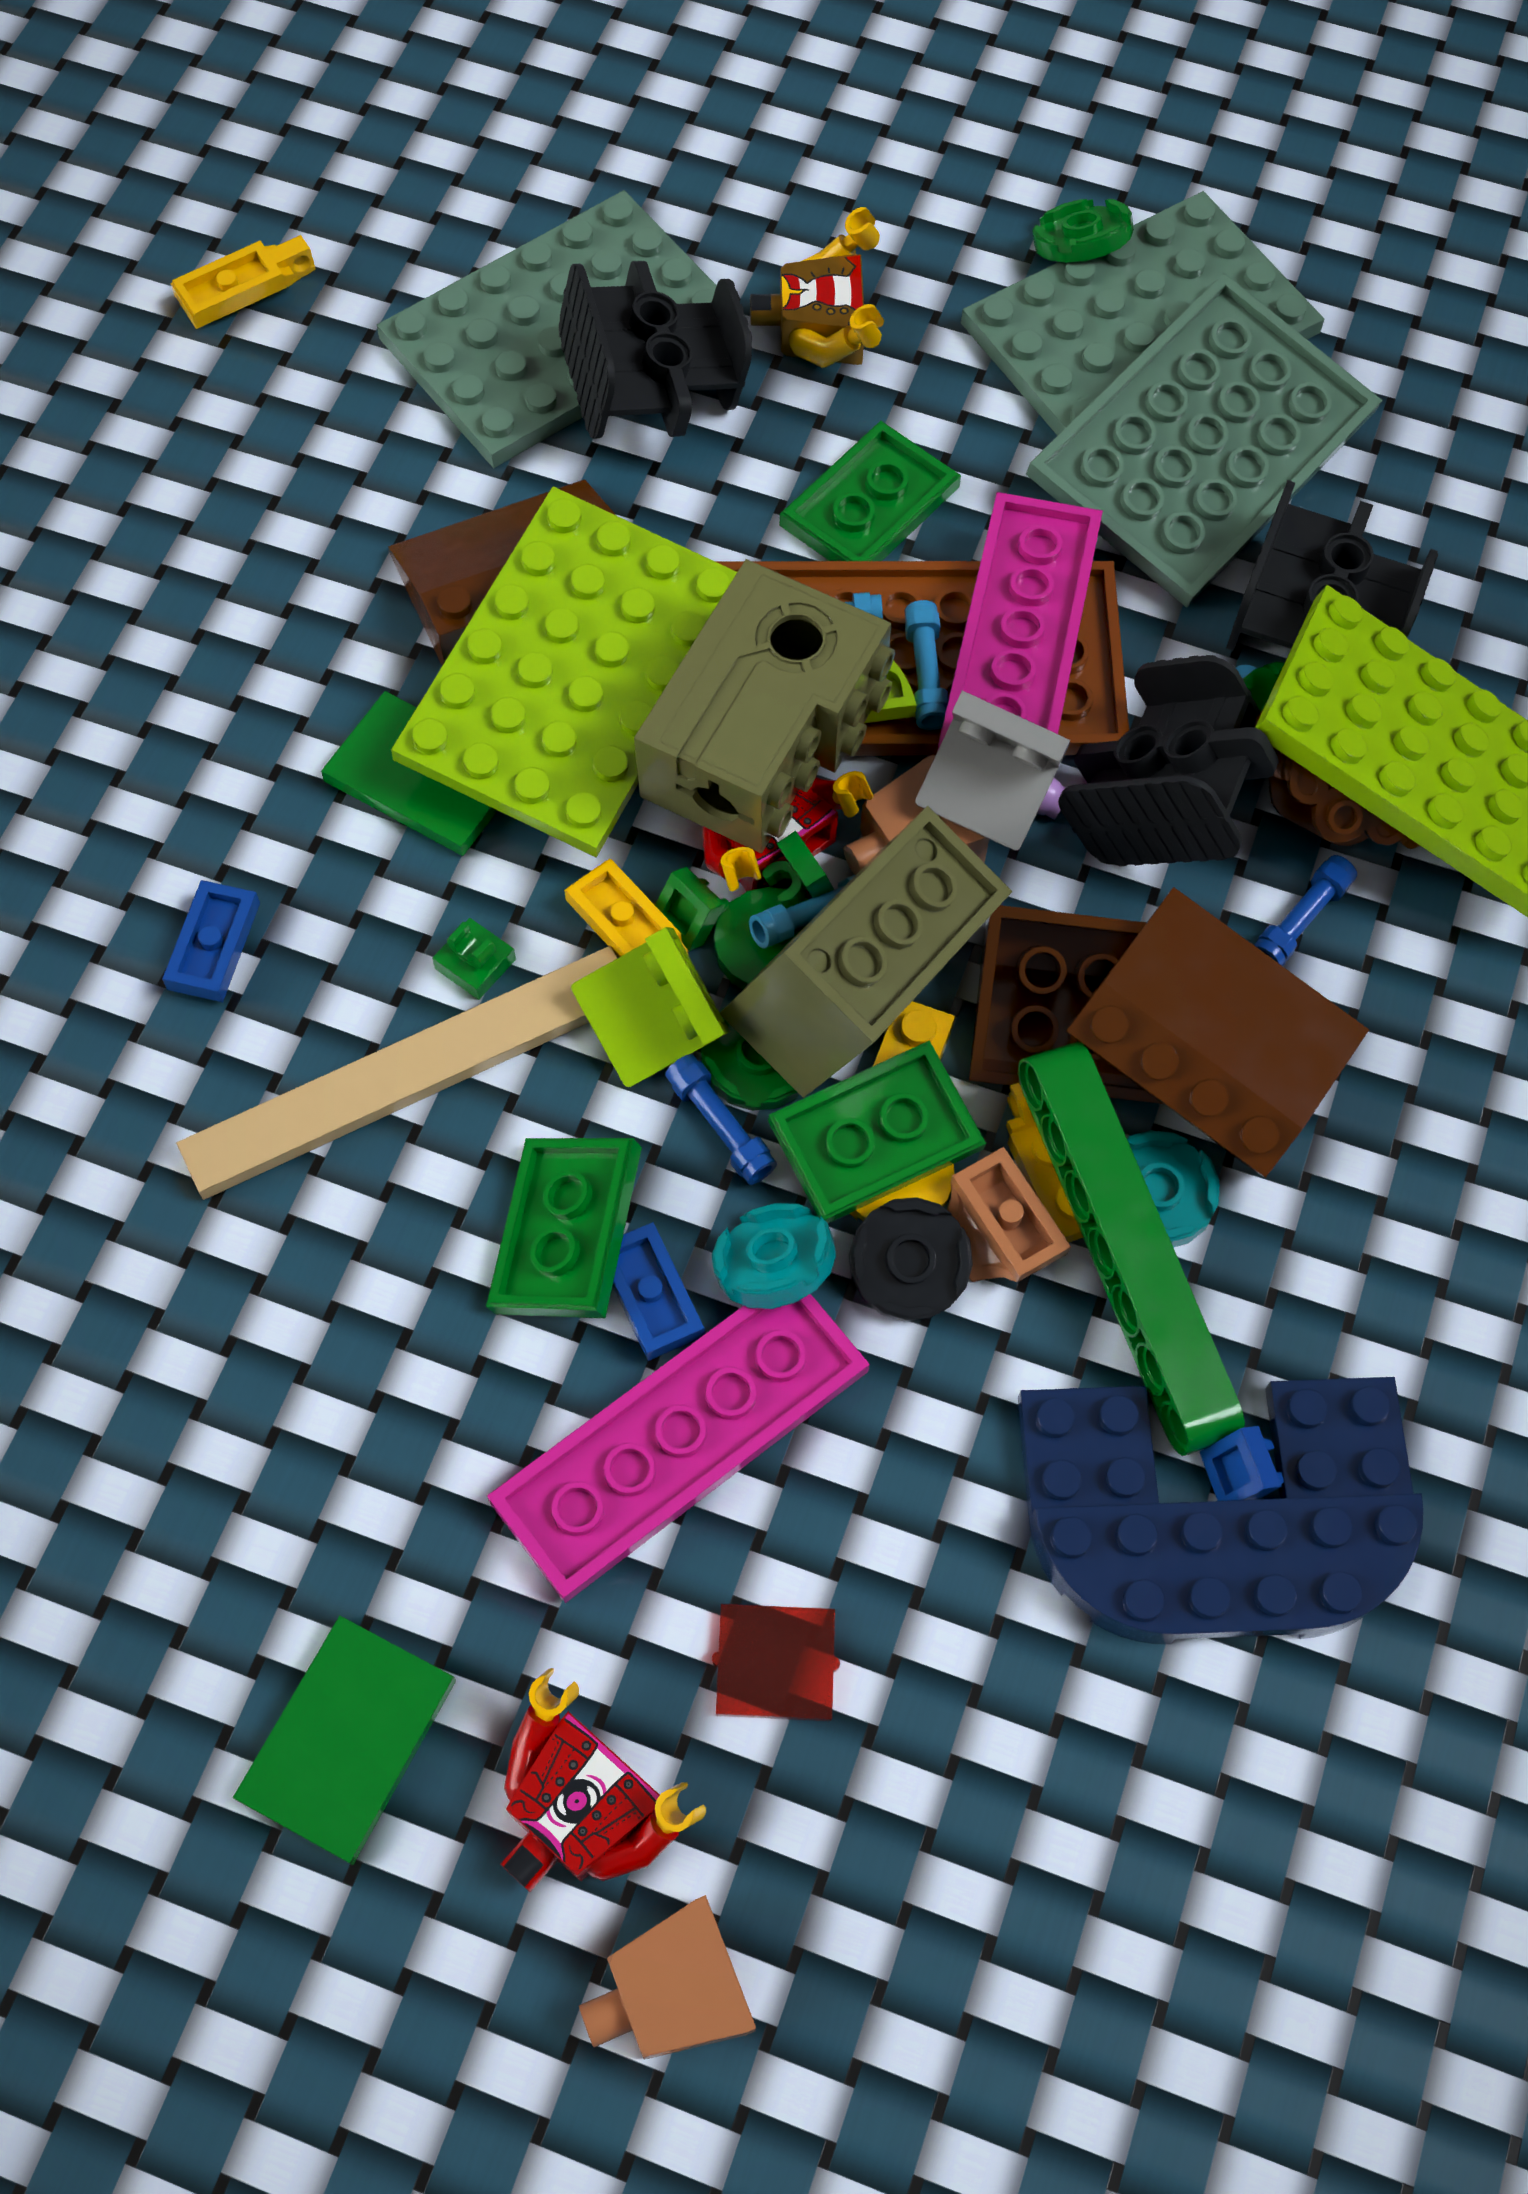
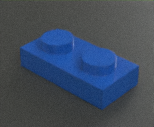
M204 880L200 881L162 978L167 990L218 1002L224 1001L260 905L256 892Z
M654 1222L623 1234L613 1288L647 1361L705 1335V1328Z

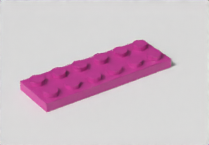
M1000 492L996 493L938 750L953 720L952 711L962 690L1058 734L1103 510Z
M811 1294L796 1303L773 1309L742 1306L488 1494V1501L564 1603H567L868 1373L870 1364Z

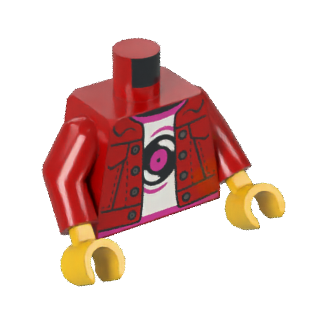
M859 771L848 772L840 776L836 781L816 777L807 792L799 790L791 805L794 807L793 814L783 835L780 838L772 835L762 853L703 827L702 837L706 867L726 880L729 891L739 889L738 880L746 892L769 887L762 875L764 869L773 862L787 861L776 843L795 830L813 856L835 843L838 822L837 810L842 809L845 816L853 817L859 812L857 800L868 799L870 801L874 798L865 775Z
M554 1668L546 1670L530 1686L529 1700L531 1705L514 1737L504 1790L510 1800L506 1810L528 1833L500 1865L529 1892L537 1886L557 1861L579 1881L584 1880L589 1875L595 1879L605 1881L646 1868L676 1839L680 1831L702 1820L706 1814L704 1804L692 1810L688 1815L680 1811L677 1798L679 1793L688 1787V1783L681 1782L659 1794L569 1711L560 1720V1713L578 1697L579 1686L574 1681L565 1689L561 1699L551 1694L548 1687V1681L554 1673Z

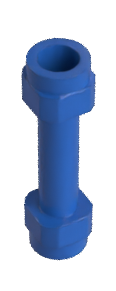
M1330 856L1315 871L1311 879L1312 887L1278 926L1269 925L1259 936L1254 946L1283 966L1293 955L1297 947L1296 939L1330 900L1339 901L1355 881L1358 874L1354 865L1342 856Z
M693 1054L685 1055L676 1060L665 1073L666 1078L672 1084V1089L683 1102L691 1099L731 1151L730 1164L741 1178H744L749 1185H754L765 1179L777 1166V1161L770 1154L771 1150L760 1137L751 1139L710 1086L711 1073L701 1061H698Z

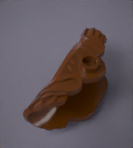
M1262 711L1260 712V714H1259L1258 717H1257V720H1256V722H1255V724H1254V728H1255V726H1256V724H1257V722H1258V720H1259V718H1260V716H1261ZM1273 747L1279 762L1274 774L1269 777V794L1271 804L1281 816L1338 846H1351L1368 838L1375 843L1383 845L1400 842L1408 849L1420 846Z

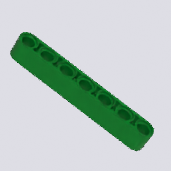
M1075 1042L1020 1060L1018 1075L1023 1094L1164 1433L1173 1449L1181 1456L1211 1447L1222 1438L1240 1428H1244V1414L1093 1058L1084 1044Z

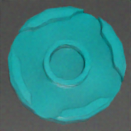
M1150 1130L1127 1137L1173 1248L1190 1243L1206 1230L1219 1204L1220 1180L1212 1160L1202 1150L1198 1152L1193 1146L1187 1144L1188 1139L1175 1133Z
M774 1203L752 1209L739 1217L742 1224L735 1227L731 1232H729L727 1227L718 1237L712 1252L714 1274L720 1288L730 1300L748 1308L773 1309L796 1303L816 1291L831 1274L836 1258L834 1240L828 1223L822 1216L819 1218L812 1215L810 1208L790 1203Z

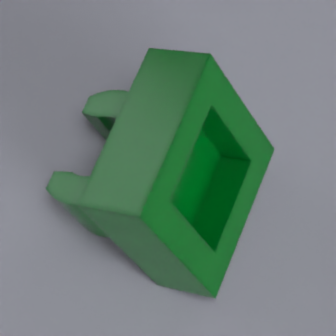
M796 830L776 843L787 861H776L769 864L762 872V875L770 887L782 879L792 880L791 886L777 896L785 908L801 903L806 895V890L812 898L835 890Z
M684 867L671 872L655 906L680 931L682 943L688 951L704 945L713 926L717 924L718 917L728 907L729 901L726 898L720 899L708 888L710 883L706 879L698 878L690 869Z
M469 918L466 922L463 921L447 938V943L434 955L432 960L437 971L480 1000L513 964L516 956L513 947Z

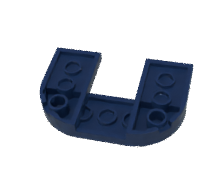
M1395 1377L1270 1381L1265 1388L1274 1445L1276 1472H1283L1284 1483L1279 1488L1280 1499L1159 1503L1146 1386L1020 1390L1018 1408L1031 1538L1044 1572L1061 1596L1065 1594L1077 1607L1092 1617L1090 1622L1115 1635L1138 1642L1171 1644L1175 1639L1299 1634V1639L1332 1634L1349 1627L1385 1601L1400 1585L1416 1557L1422 1535V1493L1414 1494Z

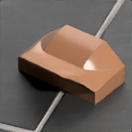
M1004 1147L952 1176L951 1200L947 1210L959 1222L960 1226L964 1228L970 1239L973 1260L969 1277L971 1282L1003 1277L1018 1282L1068 1254L1071 1248L1070 1244Z

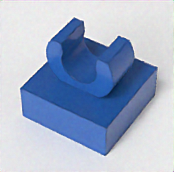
M1259 1426L1240 1428L1217 1441L1211 1447L1199 1452L1217 1501L1258 1500L1282 1487L1281 1484L1284 1483L1283 1472H1276L1269 1451L1274 1449L1273 1442L1263 1438Z

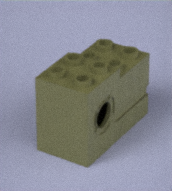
M745 559L634 737L640 797L762 853L772 835L780 838L785 832L793 814L794 807L791 803L798 791L807 792L817 776L819 767L835 773L845 755L853 757L859 750L865 737L867 726L864 722L871 710L879 713L884 707L892 688V681L887 679V674L895 656V650L889 647L891 623Z
M927 806L881 849L719 1014L804 1098L872 1045L1012 891Z

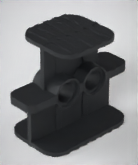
M646 261L631 262L625 286L591 287L584 266L582 264L571 265L566 288L563 292L564 298L560 312L559 337H561V347L565 353L569 374L573 380L574 391L577 393L578 404L581 406V414L585 419V427L592 439L603 437L608 416L658 413L662 414L667 433L670 437L685 436L692 413V400L689 391L716 389L723 409L734 410L736 408L751 364L752 334L748 327L747 318L743 313V306L739 301L738 291H736L732 280L720 279L718 281L711 303L676 304L669 296L656 291Z
M1287 480L1245 590L1226 648L1234 651L1240 633H1244L1292 649L1314 599L1326 585H1329L1342 595L1353 598L1359 603L1361 608L1389 627L1400 630L1408 637L1420 610V605L1438 557V551L1430 549L1422 569L1373 553L1370 543L1362 537L1373 508L1372 504L1360 501L1352 524L1289 504L1295 482Z
M1215 655L1189 656V658H1173V660H1157L1156 662L1145 663L1138 669L1134 678L1135 688L1147 706L1139 725L1126 732L1118 741L1089 743L1079 747L1074 763L1087 784H1076L1066 787L1059 797V808L1087 851L1100 862L1108 865L1136 866L1175 862L1218 861L1234 857L1240 849L1242 837L1230 814L1243 781L1271 777L1279 762V758L1265 733L1254 728V724L1261 711L1238 670L1226 660Z

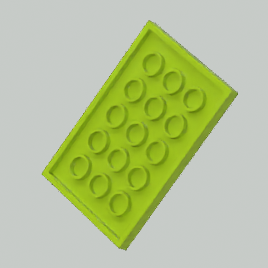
M553 486L392 747L393 760L597 858L639 784L634 737L737 572Z
M1326 585L1316 596L1255 728L1265 733L1274 748L1528 917V720L1501 703L1490 691L1479 688L1454 671L1446 661L1435 658L1408 640L1400 630L1389 627L1361 608L1359 603L1353 598L1342 595L1329 585Z

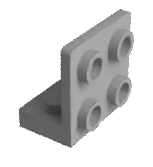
M962 690L952 711L953 720L915 802L923 809L929 806L938 816L1017 851L1025 840L1069 747L1070 740Z

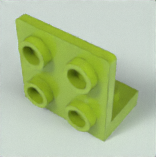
M665 927L645 938L646 943L571 985L575 998L626 1087L634 1086L670 1066L679 1058L691 1054L731 1032L723 1017L719 1014L720 1012L674 928Z

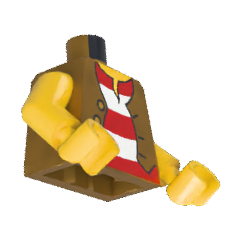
M865 207L853 210L845 221V229L849 235H839L820 252L800 262L783 265L780 271V294L750 295L751 326H780L781 352L786 356L802 358L821 368L828 367L835 362L862 365L864 346L866 348H875L879 345L882 333L878 328L882 327L884 319L874 305H864L861 254H856L855 250L857 247L862 250H871L878 245L880 234L874 226L876 220L870 211Z

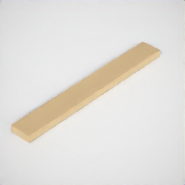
M611 946L601 949L176 1142L199 1194L205 1200L589 1023L571 990V985L617 959Z

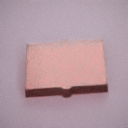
M721 1604L719 1652H715L712 1655V1664L718 1667L716 1716L832 1721L833 1673L837 1672L840 1667V1660L834 1657L835 1609Z

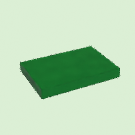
M880 421L780 513L779 526L829 561H883L959 488L961 475Z
M384 691L321 770L324 782L455 853L464 856L498 810L393 760L391 749L417 707Z
M930 1040L768 1116V1123L816 1215L819 1218L822 1216L827 1223L984 1150L986 1145L984 1138Z
M634 1138L525 1139L486 1304L489 1310L496 1315L606 1318L642 1147Z
M339 1615L235 1792L233 1799L347 1863L354 1865L456 1682L455 1677Z

